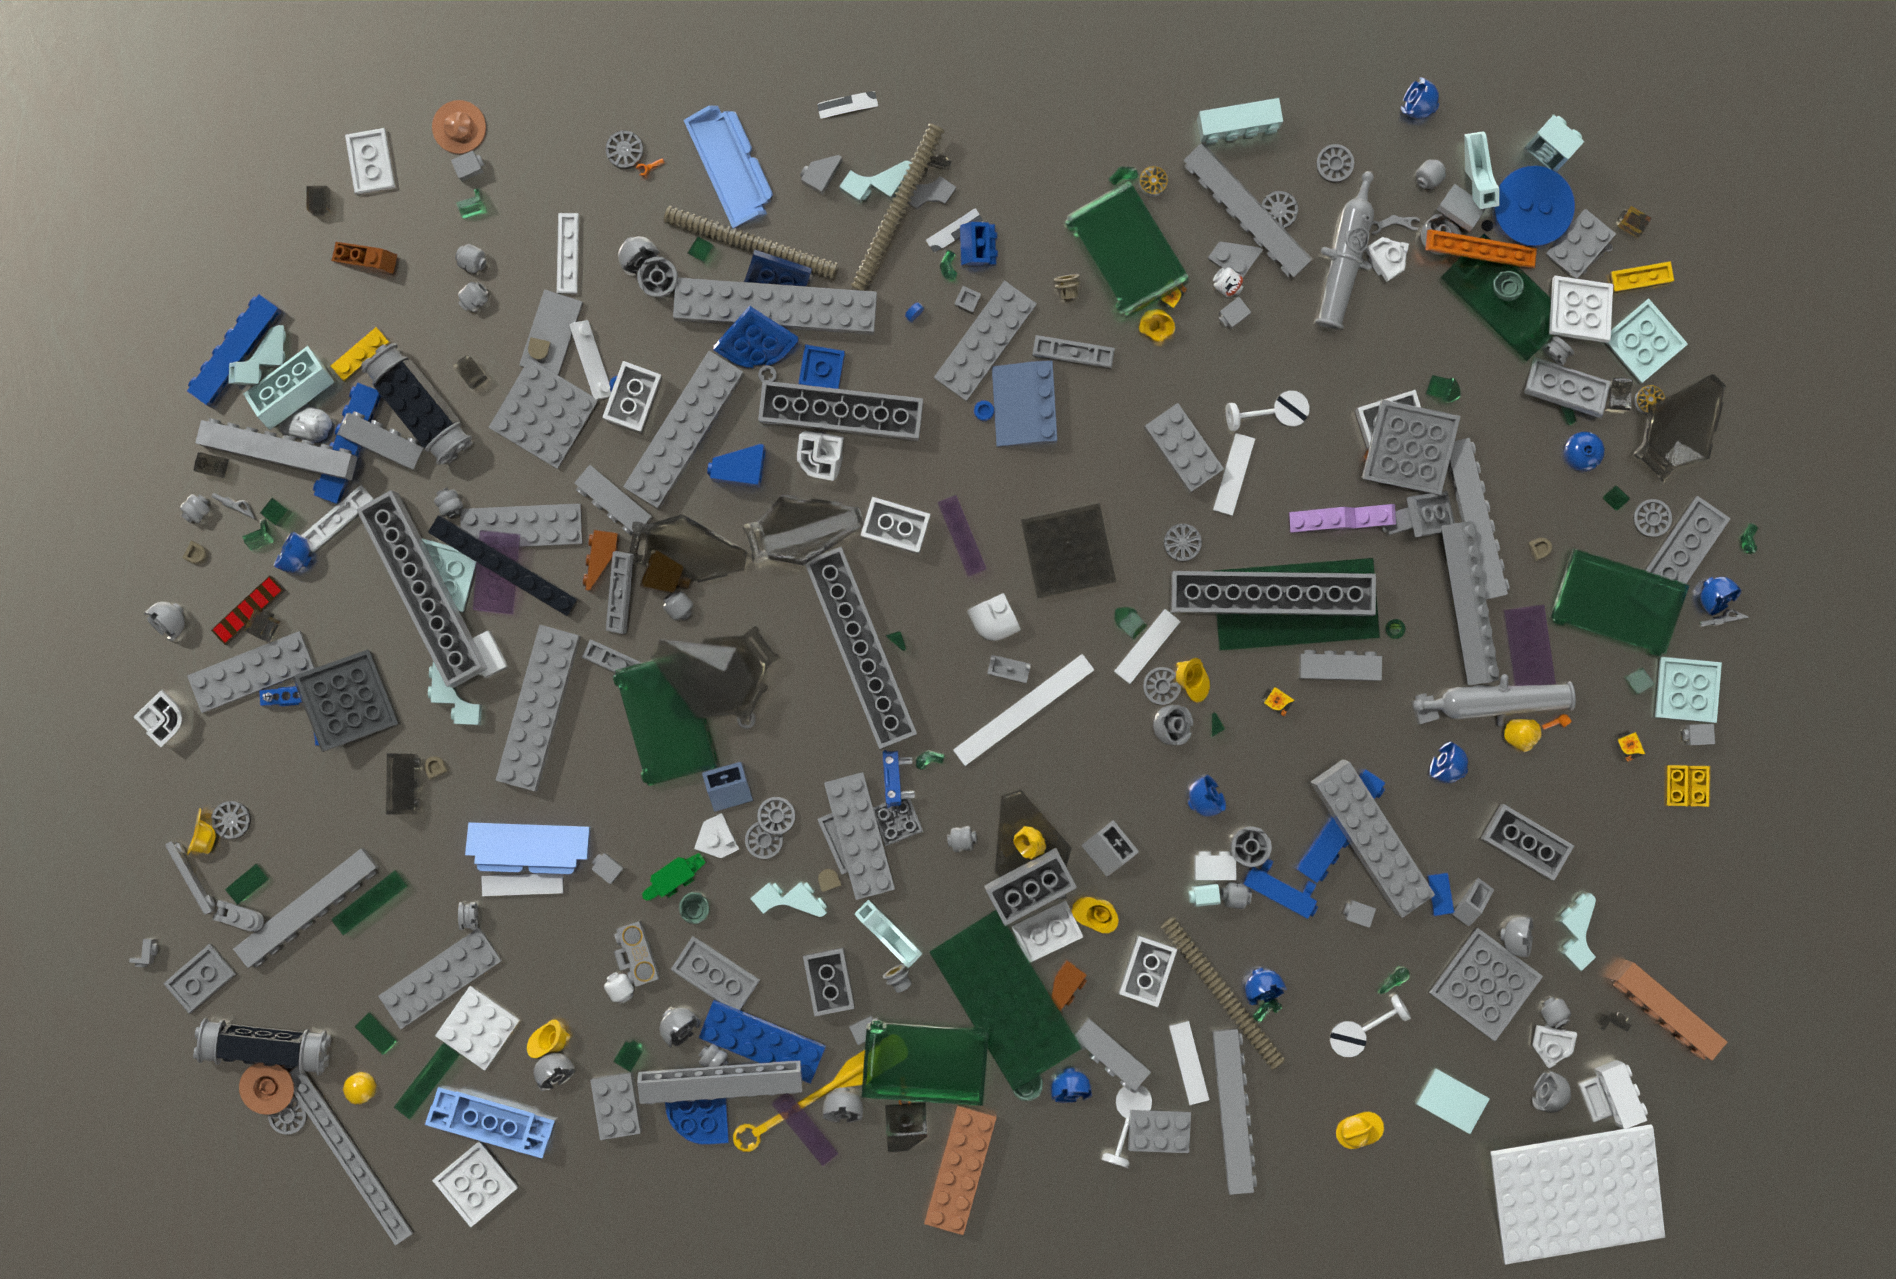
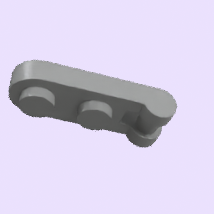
M223 900L217 901L216 906H218L217 913H214L213 920L252 932H257L262 928L264 920L261 913ZM226 909H228L227 916H224Z

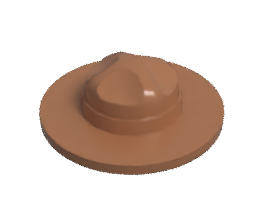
M455 100L444 104L438 109L433 118L432 132L436 142L444 150L454 154H464L474 150L482 142L486 132V122L482 112L474 104L463 100Z
M258 1062L251 1065L243 1073L239 1083V1093L244 1104L252 1111L265 1115L275 1114L282 1111L290 1103L294 1094V1082L290 1073L283 1066L278 1064L275 1066H265L263 1063Z

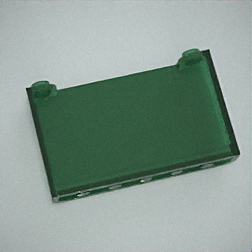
M1129 180L1066 216L1065 224L1068 230L1078 234L1117 300L1115 307L1120 315L1124 313L1125 317L1129 318L1189 283V277Z
M1572 547L1549 616L1554 619L1553 623L1562 626L1568 623L1650 649L1649 653L1661 657L1662 653H1667L1690 585Z
M687 650L615 670L613 681L615 686L619 687L643 770L641 772L643 783L652 786L720 766Z
M872 1020L866 1026L861 1098L983 1106L988 1032L982 1027L966 1029L883 1023L880 1020Z

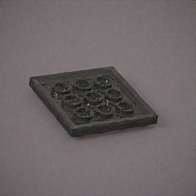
M1100 503L1021 519L1037 599L1116 582Z

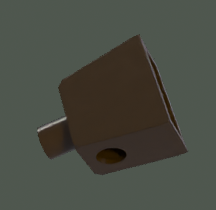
M653 550L639 586L674 593L676 586L687 590L691 579L681 575L684 566L661 552Z

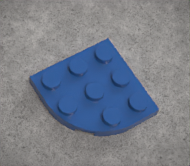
M749 306L718 340L713 350L731 362L744 367L764 364L766 366L782 359L798 342V336Z
M726 1098L675 1101L673 1103L665 1102L666 1114L674 1130L688 1141L697 1144L729 1143Z

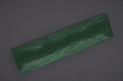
M394 870L332 918L331 921L344 936L408 887V884L398 871Z
M444 1042L395 1104L394 1108L408 1119H411L460 1054Z

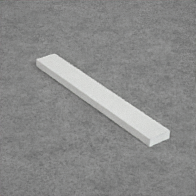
M1081 654L953 749V751L966 766L1094 671L1093 667L1084 655Z

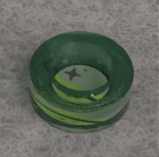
M1392 619L1386 623L1385 633L1389 638L1399 639L1405 634L1406 627L1401 620Z

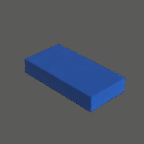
M1448 873L1427 876L1428 884L1435 894L1431 898L1433 916L1454 913Z

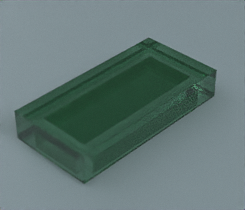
M256 863L225 890L235 903L239 905L270 878Z
M370 1012L354 1026L382 1055L398 1041Z

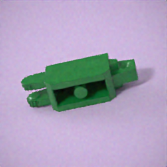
M700 853L687 859L677 857L651 875L650 882L652 885L644 890L642 899L649 901L658 895L661 898L664 896L670 898L678 892L676 890L677 887L682 884L686 887L694 881L693 876L706 863L705 859Z

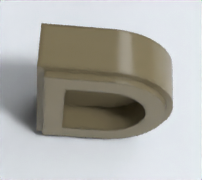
M530 337L528 346L530 356L536 360L544 359L549 353L551 342Z
M1538 538L1528 543L1535 561L1547 557L1552 551V544L1546 538Z
M191 540L182 558L193 564H200L205 561L207 551L204 546Z
M433 756L425 761L424 769L429 780L448 772L445 762L440 757Z
M825 869L819 874L818 881L822 892L841 886L838 874L834 870Z

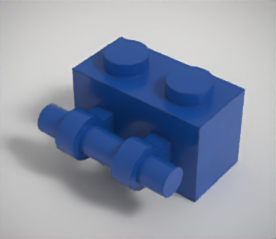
M968 222L960 225L961 265L980 266L987 263L988 265H996V257H998L996 239L998 237L997 232H995V224H989V222Z

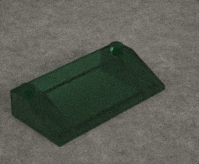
M1485 233L1480 237L1491 240ZM1461 256L1441 276L1526 361L1537 353L1553 336L1549 334L1551 298L1519 266ZM1512 271L1518 273L1523 279L1524 289L1517 299L1504 301L1499 299L1494 293L1493 280L1500 272Z

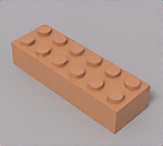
M1626 960L1610 978L1615 982L1613 986L1618 991L1625 994L1628 993L1630 995L1628 999L1636 1006H1643L1645 1008L1644 1013L1650 1018L1661 1021L1659 1025L1667 1032L1675 1033L1677 1035L1675 1039L1682 1045L1690 1046L1692 1048L1691 1052L1699 1059L1712 1061L1728 1043L1634 962Z
M957 1104L924 1224L964 1235L997 1118L996 1114Z

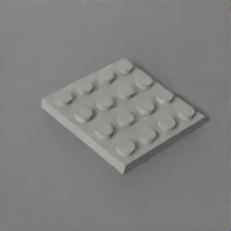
M529 358L489 428L559 469L599 400H595L592 395Z
M1381 399L1362 478L1441 495L1461 416Z
M1476 928L1429 993L1490 1039L1496 1041L1543 976L1518 957L1508 952L1506 948L1482 930Z

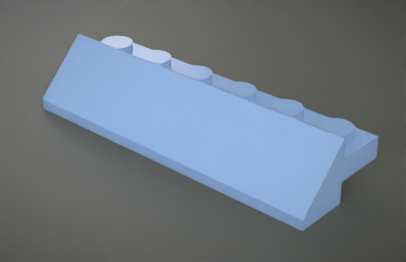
M438 1087L425 1125L543 1159L555 1120Z

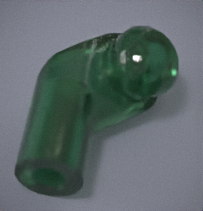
M1121 166L1108 180L1115 186L1121 179L1135 180L1139 174L1134 167Z
M947 250L940 263V270L944 278L954 280L957 272L953 269L951 263L956 254Z
M1561 405L1567 424L1575 423L1577 419L1573 410Z
M1753 523L1748 525L1740 538L1744 551L1749 554H1754L1757 551V545L1753 536L1759 528Z
M927 750L916 758V767L923 770L932 761L943 764L945 754Z
M1272 999L1263 1004L1253 1015V1018L1257 1022H1261L1271 1010L1274 1013H1278L1282 1008V1004L1277 999Z

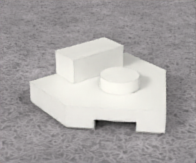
M1382 237L1366 247L1365 250L1370 256L1368 261L1372 264L1378 276L1382 274L1386 282L1405 270L1408 243H1400Z
M722 813L703 822L694 849L719 858L739 850Z
M1536 1025L1532 1045L1550 1069L1560 1060L1573 1054L1577 1033L1566 1031L1562 1027L1556 1029L1549 1025H1545V1027Z

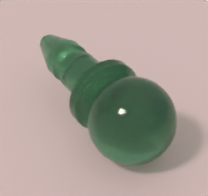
M1403 966L1397 967L1394 974L1390 975V980L1382 986L1379 993L1384 994L1395 985L1400 986L1401 983L1406 982L1410 977L1409 970Z

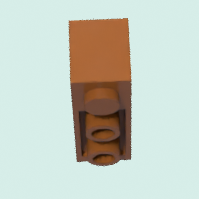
M336 242L331 261L393 274L398 254L381 248Z
M594 530L593 534H590L588 546H591V553L587 554L586 566H589L588 574H584L583 586H586L585 590L592 591L611 564L613 552L618 551L620 534Z
M1068 960L1064 962L1054 976L1047 1022L1050 1024L1053 1021L1058 1022L1063 1015V1012H1061L1065 1004L1069 1006L1075 998L1073 993L1077 988L1081 990L1087 982L1085 979L1087 975Z

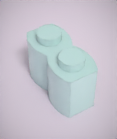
M1218 884L1192 886V890L1188 891L1189 901L1191 904L1194 903L1196 907L1220 904Z

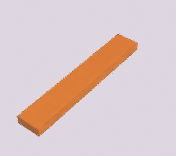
M1432 229L1427 230L1425 248L1427 251L1535 268L1537 248Z

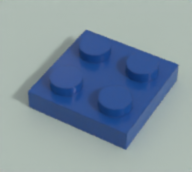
M805 344L798 384L839 389L845 351Z

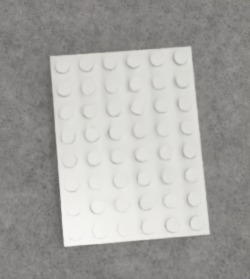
M1652 1125L1490 1152L1505 1265L1665 1238L1654 1129Z

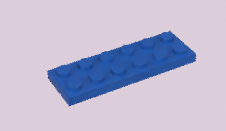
M716 1000L712 1002L698 1037L758 1063L801 1061L802 1081L809 1084L812 1082L826 1045Z

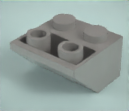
M1114 820L1081 845L1106 877L1139 852Z

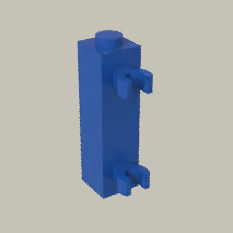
M1267 859L1260 869L1255 867L1249 869L1242 882L1244 885L1307 919L1309 916H1314L1318 906L1316 905L1317 901L1310 896L1317 884L1308 880L1303 892L1290 887L1267 874L1274 862L1270 859Z

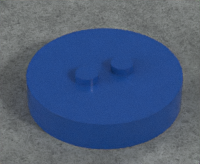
M1542 166L1523 167L1509 174L1498 186L1499 206L1492 207L1493 219L1498 230L1510 242L1534 248L1543 247L1556 241L1570 226L1575 210L1574 196L1566 180L1552 169Z

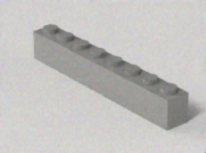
M1201 143L1184 159L1187 163L1185 165L1186 169L1191 174L1196 173L1200 177L1198 181L1206 189L1209 187L1214 192L1212 196L1220 204L1223 202L1228 207L1226 211L1233 218L1237 216L1241 221L1240 226L1247 233L1249 231L1255 236L1253 239L1260 247L1264 245L1269 250L1268 256L1274 262L1278 260L1283 265L1281 269L1287 276L1292 275L1295 277L1313 260L1204 143Z
M209 418V421L201 420L195 443L203 447L352 481L358 457L352 455L350 450L340 448L339 451L332 450V446L325 444L317 447L314 446L312 441L302 439V443L295 441L296 438L286 435L282 439L276 437V433L265 431L264 434L258 433V429L246 427V430L239 429L240 425L229 422L227 426L221 425V421Z
M1470 438L1454 441L1448 467L1462 522L1473 521L1476 544L1479 550L1480 567L1482 568L1483 585L1486 591L1485 597L1488 600L1507 595V590H1510L1507 578L1504 579L1502 571L1505 570L1503 560L1499 559L1497 552L1500 551L1499 542L1497 539L1494 540L1493 536L1495 526L1493 520L1489 519L1490 505L1488 500L1485 501L1483 495L1486 490L1484 482L1480 481L1478 474L1481 473L1478 461L1475 462L1474 458L1476 453L1475 444L1470 442Z
M1473 521L1443 525L1441 528L1468 685L1499 680V669L1496 662V650L1492 639L1489 609L1486 603V591L1483 585L1482 568L1480 567L1479 550L1476 544Z
M361 848L265 923L259 931L254 932L233 948V950L247 968L253 966L257 968L265 962L263 959L269 953L272 956L281 949L279 945L284 941L289 943L297 937L295 933L302 928L304 931L313 924L312 919L316 916L321 918L329 911L327 908L334 903L336 906L345 899L344 894L348 891L352 893L361 886L359 883L363 879L369 880L376 875L375 870L379 866L365 848Z
M1236 1028L1214 1030L1212 1035L1229 1195L1254 1193L1253 1187H1257L1256 1175H1252L1251 1167H1255L1254 1154L1250 1155L1249 1148L1253 1146L1252 1134H1248L1247 1126H1251L1250 1114H1246L1245 1107L1249 1106L1248 1094H1244L1243 1087L1247 1085L1246 1073H1242L1241 1065H1245L1244 1053H1240L1239 1045H1243L1242 1033H1238Z
M801 1061L638 1072L640 1104H654L659 1102L673 1103L675 1101L714 1100L716 1098L743 1096L755 1097L757 1095L773 1096L784 1093L795 1094L802 1092Z

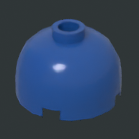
M1420 77L1421 81H1414L1403 98V101H1407L1405 107L1401 106L1402 113L1416 119L1428 117L1439 108L1438 89L1433 83Z
M1582 431L1573 434L1566 441L1563 455L1566 463L1572 469L1587 472L1601 464L1605 454V447L1603 441L1597 435Z
M291 532L283 544L280 555L278 554L274 566L282 571L292 573L299 571L302 566L307 567L312 558L309 556L310 546L307 540L301 535Z
M1711 577L1703 584L1704 588L1701 591L1700 600L1705 610L1713 616L1729 607L1728 603L1731 599L1735 601L1740 596L1742 590L1730 578L1717 577L1713 579Z
M1453 742L1444 744L1438 750L1441 752L1438 760L1435 757L1433 758L1429 773L1436 780L1444 783H1453L1466 776L1468 772V757L1465 751Z
M1209 775L1196 780L1189 790L1190 800H1188V804L1193 811L1196 810L1202 816H1215L1226 809L1223 793L1218 794L1216 788L1219 786Z
M1263 968L1254 970L1252 976L1248 978L1245 984V994L1250 1005H1259V1000H1264V1003L1274 1000L1284 994L1283 990H1287L1279 974L1272 970H1264Z
M1074 1068L1064 1069L1063 1073L1057 1075L1052 1082V1100L1055 1099V1102L1073 1103L1077 1102L1076 1099L1080 1097L1083 1100L1091 1098L1092 1088L1089 1079L1083 1073L1076 1072Z

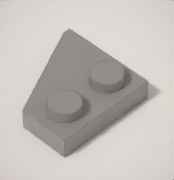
M1220 241L1208 259L1218 267L1224 269L1230 267L1244 277L1263 249Z

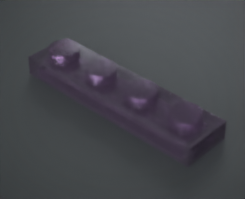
M954 495L937 502L967 576L969 577L986 570L987 568L957 496Z
M784 1093L772 1102V1106L822 1166L838 1155V1151L791 1094Z

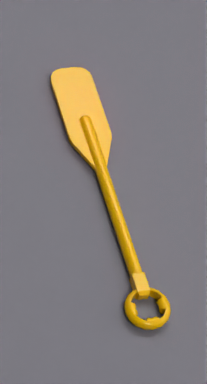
M890 1034L846 1061L834 1080L757 1127L751 1124L740 1125L733 1134L734 1145L743 1152L755 1150L759 1146L762 1133L836 1088L862 1085L904 1060L908 1055V1048L900 1035ZM746 1128H750L754 1137H757L756 1144L752 1142L748 1145V1148L741 1147L740 1139H737V1133L741 1134L746 1131Z

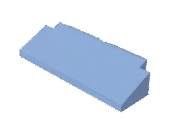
M709 105L684 119V123L732 228H737L766 215L767 212L763 205L771 202L770 198H772L773 193L758 160L754 157L751 158L749 154L752 147L736 112L724 111L721 113L718 106Z
M468 823L465 855L475 856L474 864H477V868L480 871L520 872L524 865L528 866L529 871L532 873L571 874L574 872V867H577V859H589L590 827Z

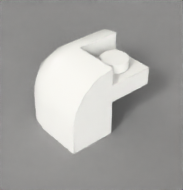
M823 431L802 432L799 435L797 462L800 463L801 468L807 475L834 481L839 474L842 464L844 437L826 434Z
M1004 593L967 610L976 631L987 640H1001L1021 630Z
M163 690L159 691L133 716L147 730L146 734L160 747L178 731L183 718L179 706Z

